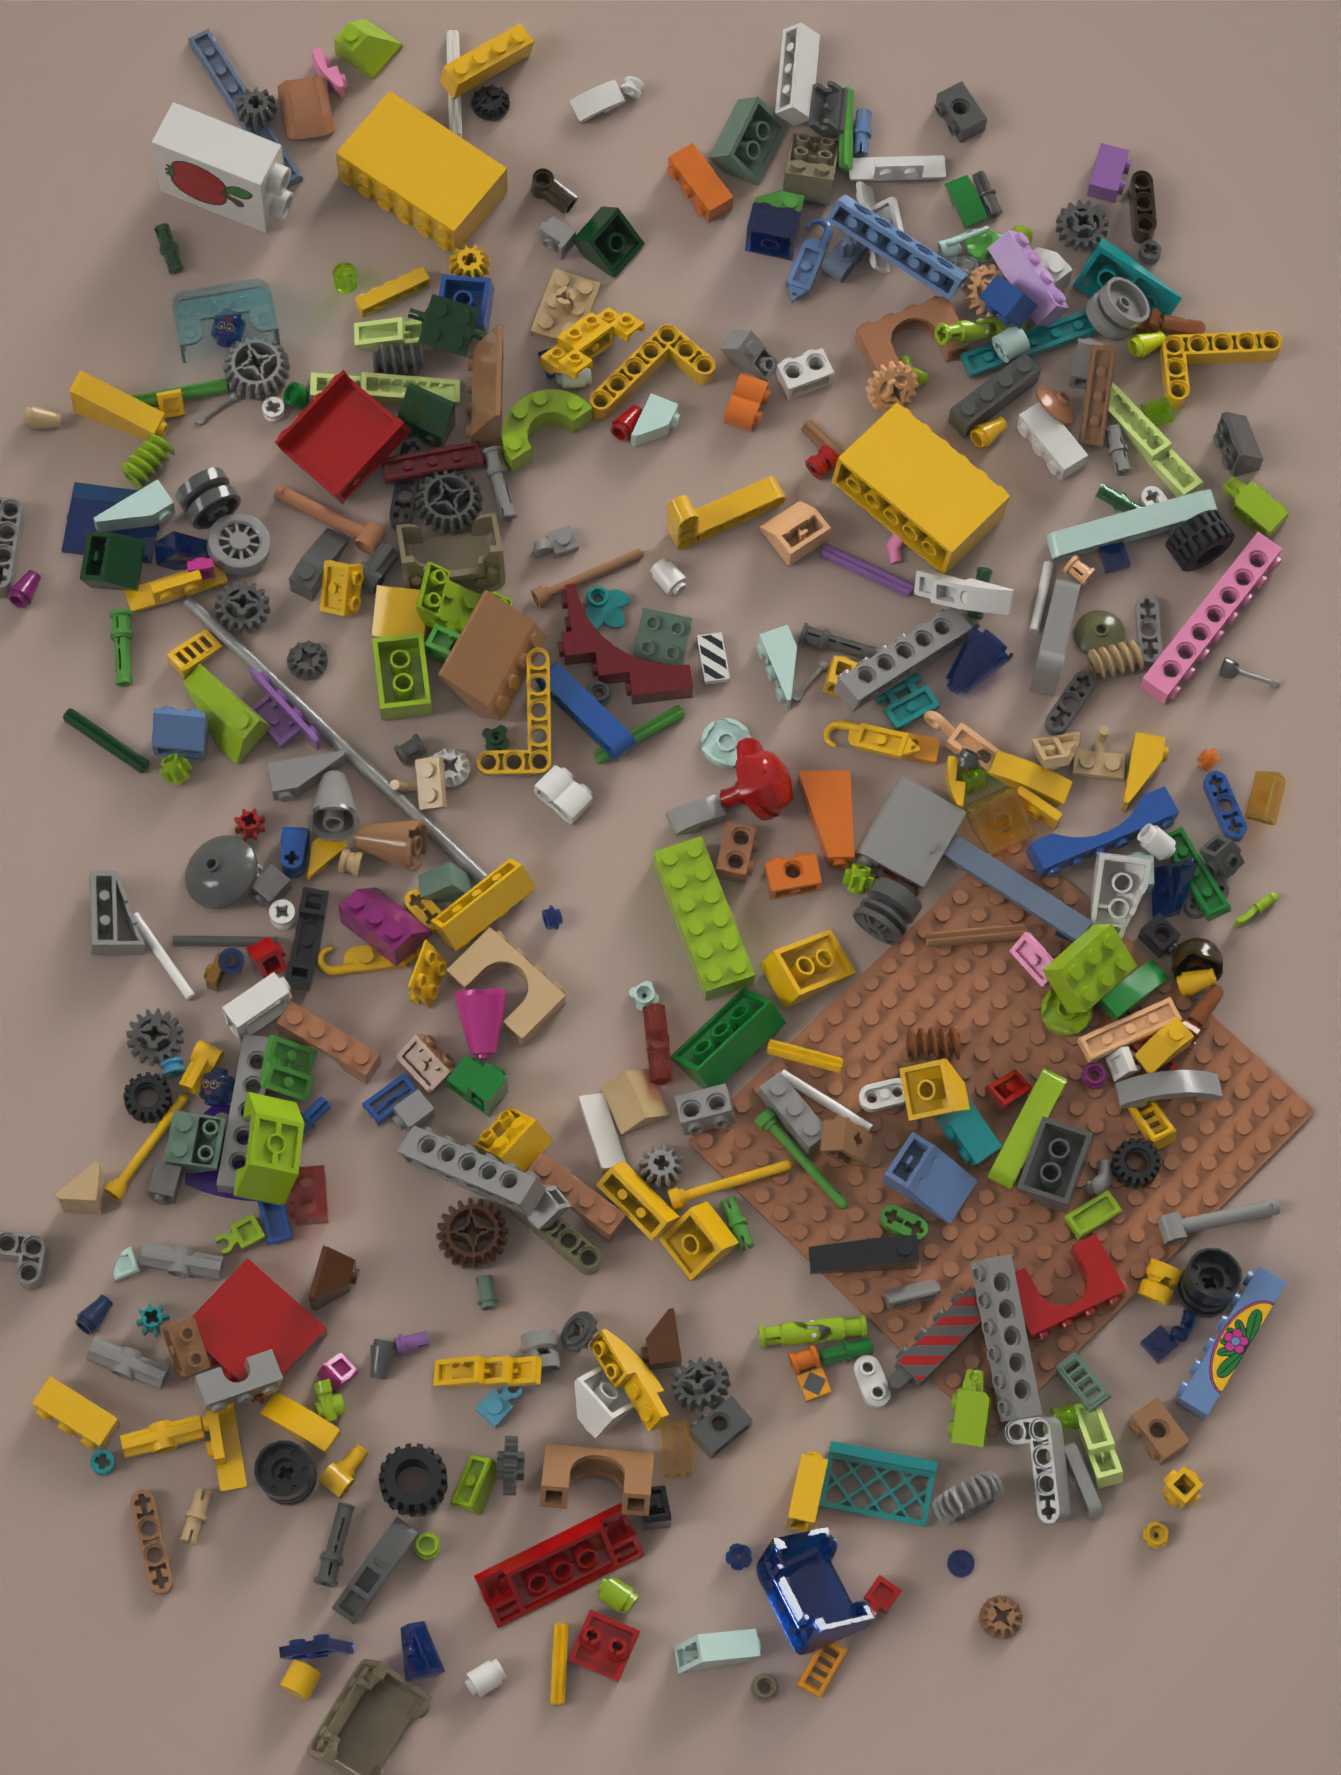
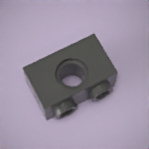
M962 81L937 93L936 113L940 118H944L950 134L956 136L960 143L985 131L987 117Z
M730 1396L727 1400L722 1398L723 1402H716L714 1409H712L713 1411L706 1417L701 1415L691 1424L693 1428L690 1430V1437L710 1460L752 1426V1418L733 1396ZM716 1420H722L726 1423L727 1428L723 1431H716L712 1427V1423Z

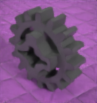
M1078 200L1076 206L1069 202L1067 209H1061L1060 215L1057 216L1055 231L1060 233L1059 241L1066 240L1065 247H1069L1072 244L1074 245V251L1082 247L1083 251L1087 252L1088 246L1094 249L1101 238L1105 239L1107 237L1109 220L1105 219V211L1098 212V204L1091 207V201L1088 200L1086 205H1082L1081 200Z
M246 580L243 581L242 585H238L236 581H233L232 588L225 585L224 593L218 592V600H215V609H217L216 618H221V626L229 624L228 631L230 632L234 628H238V634H241L243 629H247L250 634L252 633L253 626L260 629L261 622H267V614H270L269 596H264L265 590L263 588L258 591L256 590L257 583L247 586Z
M157 1008L155 1014H151L150 1010L147 1009L145 1017L137 1014L138 1022L129 1023L133 1031H126L127 1038L131 1039L127 1041L128 1048H133L131 1051L133 1057L140 1055V1063L143 1064L148 1059L150 1066H154L156 1060H159L161 1063L165 1058H173V1052H181L177 1044L184 1043V1038L180 1036L184 1033L182 1026H177L179 1024L177 1017L170 1020L171 1014L169 1011L163 1016L159 1008ZM162 1024L167 1025L172 1033H170V1030H165ZM155 1034H159V1036L156 1038V1041L151 1040V1038H154ZM138 1042L146 1045L148 1047V1051L144 1050Z
M699 1357L697 1363L688 1360L689 1366L681 1365L679 1367L681 1374L674 1373L673 1375L675 1382H672L671 1386L676 1401H679L682 1408L688 1406L691 1412L695 1407H698L700 1412L704 1411V1406L714 1409L713 1403H722L721 1395L729 1394L727 1387L731 1386L727 1369L723 1368L720 1361L714 1363L711 1357L707 1362H704L702 1357Z
M505 1436L504 1451H497L496 1480H503V1495L516 1496L517 1480L524 1481L525 1452L518 1451V1436Z

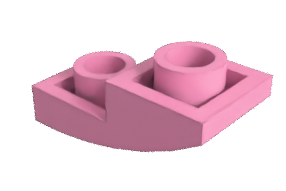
M321 48L311 50L313 65L319 77L325 78L327 88L335 96L344 99L345 88H348L345 74H340L337 66L331 67L328 56H323Z

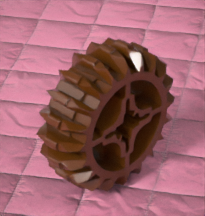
M468 1198V1205L466 1206L459 1200L457 1202L459 1209L456 1210L453 1206H449L448 1210L451 1215L443 1213L441 1218L444 1222L437 1224V1228L442 1231L436 1234L437 1240L442 1241L438 1244L439 1249H447L444 1252V1257L447 1259L453 1256V1265L458 1264L461 1260L462 1269H466L467 1264L472 1263V1269L477 1270L478 1262H481L482 1266L486 1268L488 1266L486 1259L489 1258L490 1261L496 1262L497 1257L494 1253L500 1255L504 1253V1249L500 1245L504 1246L508 1243V1240L502 1237L508 1235V1228L503 1227L506 1224V1219H498L501 1215L499 1209L491 1213L493 1209L492 1203L487 1204L484 1208L483 1199H479L477 1205H473L472 1198ZM467 1216V1223L463 1227L451 1231L457 1221ZM475 1216L486 1219L493 1228L478 1224ZM471 1223L473 1224V1230H475L476 1238H474V1245H472V1239L469 1235V1230H471ZM494 1237L487 1248L478 1252L479 1243ZM452 1240L467 1244L470 1252L462 1251L455 1246Z

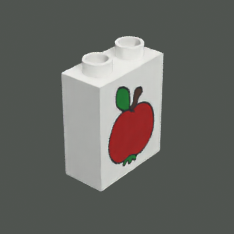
M172 103L152 140L160 191L267 233L275 217L284 220L291 209L294 193L286 189L290 180L291 169L284 166L281 144L177 103Z

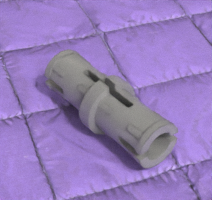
M1118 424L1110 425L1105 431L1110 447L1108 452L1114 462L1116 475L1124 476L1132 471L1127 455L1128 446L1124 443L1121 426Z

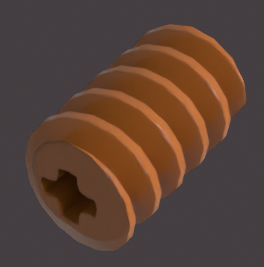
M929 1027L927 1035L923 1028H919L915 1035L913 1028H908L906 1033L907 1060L910 1053L913 1054L915 1061H918L920 1053H923L925 1061H928L931 1053L934 1054L936 1060H939L941 1053H944L947 1060L950 1059L951 1053H954L956 1059L960 1060L961 1042L959 1032L957 1034L955 1027H950L948 1034H946L944 1027H940L936 1035L934 1028Z

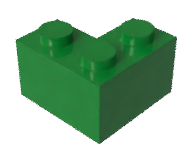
M466 1055L446 1079L447 1088L488 1117L508 1093L507 1077L503 1069L497 1065L483 1064L477 1058L473 1057L470 1059Z

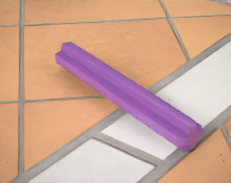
M825 544L821 551L822 558L905 597H909L914 589L913 583L834 546Z

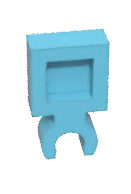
M503 1387V1391L500 1394L493 1389L475 1409L496 1428L514 1409V1406L509 1402L519 1399L523 1394V1389L519 1388L517 1392L511 1393L508 1391V1387Z

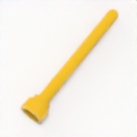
M186 1094L179 1095L119 1178H115L113 1181L110 1180L105 1186L104 1192L112 1199L121 1202L127 1194V1183L170 1127L174 1110L181 1111L187 1104L188 1096Z
M785 1160L688 1190L676 1187L667 1190L672 1208L676 1210L683 1208V1205L687 1204L688 1200L788 1171L792 1168V1163L789 1160Z

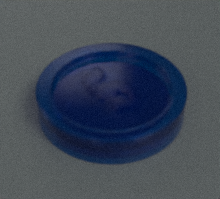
M956 1550L948 1557L947 1568L955 1577H966L974 1569V1558L968 1551Z

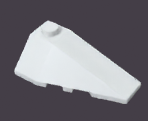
M1097 852L1089 917L1093 924H1112L1122 940L1125 930L1148 887L1152 860Z

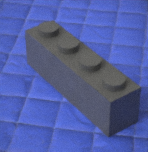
M1025 352L952 407L948 422L965 439L970 435L974 426L987 422L1038 382L1041 368Z

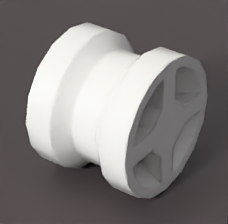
M284 899L276 900L272 903L269 915L274 928L288 930L293 927L296 922L293 904Z

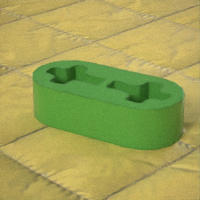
M888 1205L881 1211L879 1221L885 1230L897 1236L912 1235V1229L905 1226V1224L911 1227L918 1224L920 1225V1231L923 1233L918 1232L916 1234L917 1241L919 1243L925 1239L928 1232V1224L923 1218L895 1205ZM893 1212L896 1214V1219L903 1223L893 1221L892 1224H889L885 1214L890 1216Z

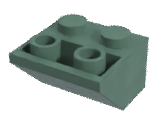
M174 1110L164 1162L181 1166L183 1172L192 1174L217 1170L227 1119Z

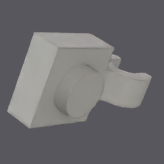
M570 525L547 532V540L540 539L533 542V552L536 558L553 552L555 558L579 551V545Z

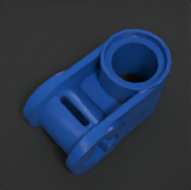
M282 827L280 860L282 870L287 877L298 878L305 871L309 848V828Z

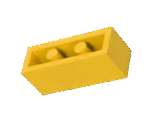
M625 1161L611 1166L596 1184L651 1241L664 1235L680 1217Z
M51 1376L32 1402L36 1409L35 1414L46 1422L52 1419L59 1424L57 1428L68 1436L74 1433L81 1438L80 1443L92 1451L95 1447L99 1450L104 1449L120 1426L118 1418Z

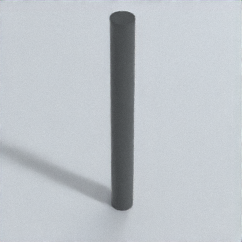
M173 935V946L249 947L266 937ZM270 937L274 943L278 942V937Z

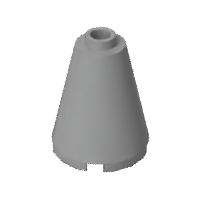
M331 770L322 775L308 815L307 824L311 833L314 831L318 834V838L324 841L336 842L346 840L349 834L353 832L355 834L358 831L360 825L359 815L347 777L343 772Z

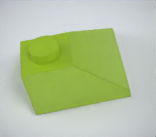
M365 18L349 22L334 38L335 54L372 80L403 47L402 43Z

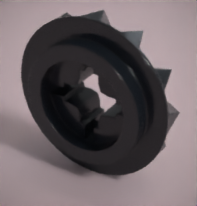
M493 84L487 87L482 85L481 89L474 92L471 105L478 117L492 121L502 118L508 112L510 100L508 93L502 87L498 88ZM487 96L495 100V108L490 103H486Z

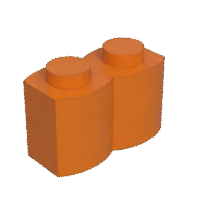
M740 373L727 405L723 422L749 432L752 431L754 425L759 426L763 412H760L762 404L767 405L771 395V391L768 390L769 382Z

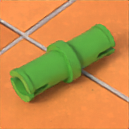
M728 1197L731 1208L726 1199H723L720 1205L728 1221L726 1226L739 1241L737 1244L738 1251H746L743 1240H745L748 1248L751 1249L755 1244L746 1226L748 1221L746 1217L742 1216L736 1197Z

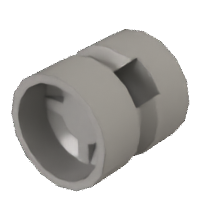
M540 1329L521 1335L523 1352L528 1354L526 1357L538 1356L542 1358L541 1375L555 1372L561 1368L559 1354L554 1351V1348L557 1347L554 1330Z

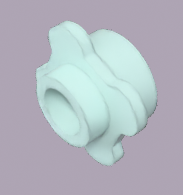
M644 981L636 986V988L632 987L629 990V996L634 998L636 1008L640 1011L645 1010L648 1005L659 1002V995L655 994L653 984L650 981ZM642 994H646L647 997L643 998Z

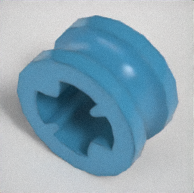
M173 1057L162 1061L160 1067L164 1069L163 1077L174 1078L183 1075L186 1071V1068L182 1066L184 1063L183 1058Z

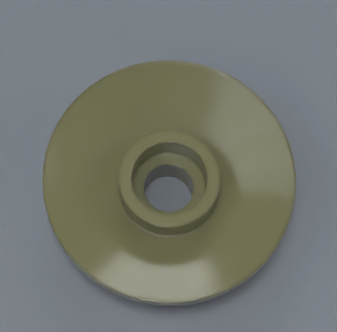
M1096 610L1086 613L1078 620L1074 636L1078 647L1088 655L1091 649L1098 651L1099 647L1107 649L1108 645L1114 644L1117 648L1119 642H1124L1125 630L1121 621L1115 615L1107 611ZM1103 628L1105 632L1099 633L1096 629Z

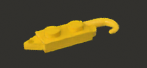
M835 720L826 726L823 735L825 742L835 748L837 744L831 740V733L837 729L848 731V741L851 747L856 750L903 760L904 757L922 752L910 739L911 737L908 733L865 723L859 724L846 720Z
M370 945L354 946L346 951L343 964L330 966L324 960L325 955L333 951V947L329 946L320 951L317 957V964L323 973L331 976L407 968V964L417 958L421 950H414L416 954L411 953L396 967Z

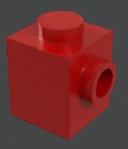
M269 936L246 948L255 969L263 979L273 972L277 975L288 969L283 959L286 954L279 942L274 943Z

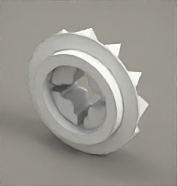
M444 748L438 753L435 752L434 756L443 757V761L448 764L456 761L454 764L456 773L450 769L444 771L445 787H456L468 778L470 762L465 753H461L456 748Z

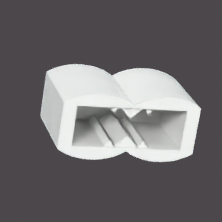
M554 765L534 785V793L571 825L593 802L591 790L582 783L580 785L576 783L571 772L564 767L560 768Z

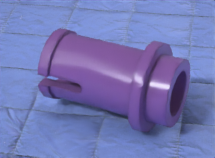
M426 1331L406 1336L399 1334V1337L394 1338L397 1354L402 1353L406 1355V1352L429 1348Z

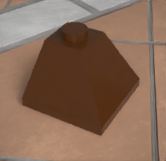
M322 1247L309 1293L312 1310H319L350 1291L351 1284L356 1285L360 1269H356V1261L330 1247Z

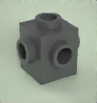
M1218 834L1199 850L1206 862L1205 865L1214 876L1218 875L1228 879L1245 863L1240 854V847L1232 839Z

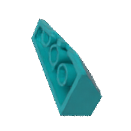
M1103 238L1100 239L1073 283L1074 287L1092 297L1113 277L1128 279L1144 293L1149 303L1150 313L1152 308H1156L1161 312V316H1164V314L1171 315L1182 299L1181 295L1137 261Z

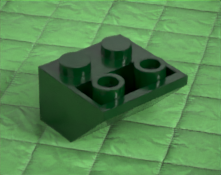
M88 530L80 580L91 588L138 591L146 542L113 532Z

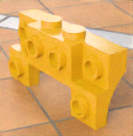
M609 307L598 315L590 312L557 336V345L540 356V368L551 375L562 373L576 380L581 371L587 367L589 369L593 368V358L613 345V336L628 342L633 333L637 330H644V322L627 311L620 315Z

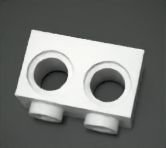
M823 348L818 350L811 349L799 357L782 360L777 364L776 377L787 400L833 384L834 371ZM811 366H818V367H820L821 369H819V370H813V369H811L810 367H811ZM789 374H795V375H797L798 377H797V378H790V377H788L787 375H789Z

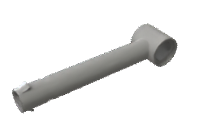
M1271 1199L1187 1218H1181L1179 1212H1174L1157 1218L1164 1245L1168 1246L1187 1240L1186 1234L1280 1214V1205L1277 1199Z

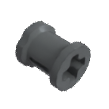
M417 734L412 735V739L404 744L393 746L397 757L404 766L408 765L409 761L418 755H425L427 753L424 743Z

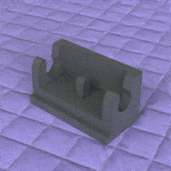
M833 81L827 82L829 88L824 87L820 83L813 84L808 127L822 137H831L844 132L848 89L842 88Z

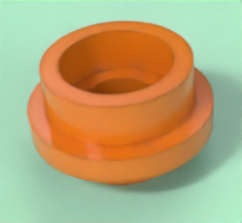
M1206 748L1197 758V761L1200 762L1197 767L1208 772L1220 759V756L1216 753L1217 750L1212 748L1209 751Z

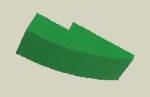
M1151 960L1113 987L1099 1000L1097 1006L1112 1022L1123 1018L1132 1009H1136L1167 983L1170 977Z

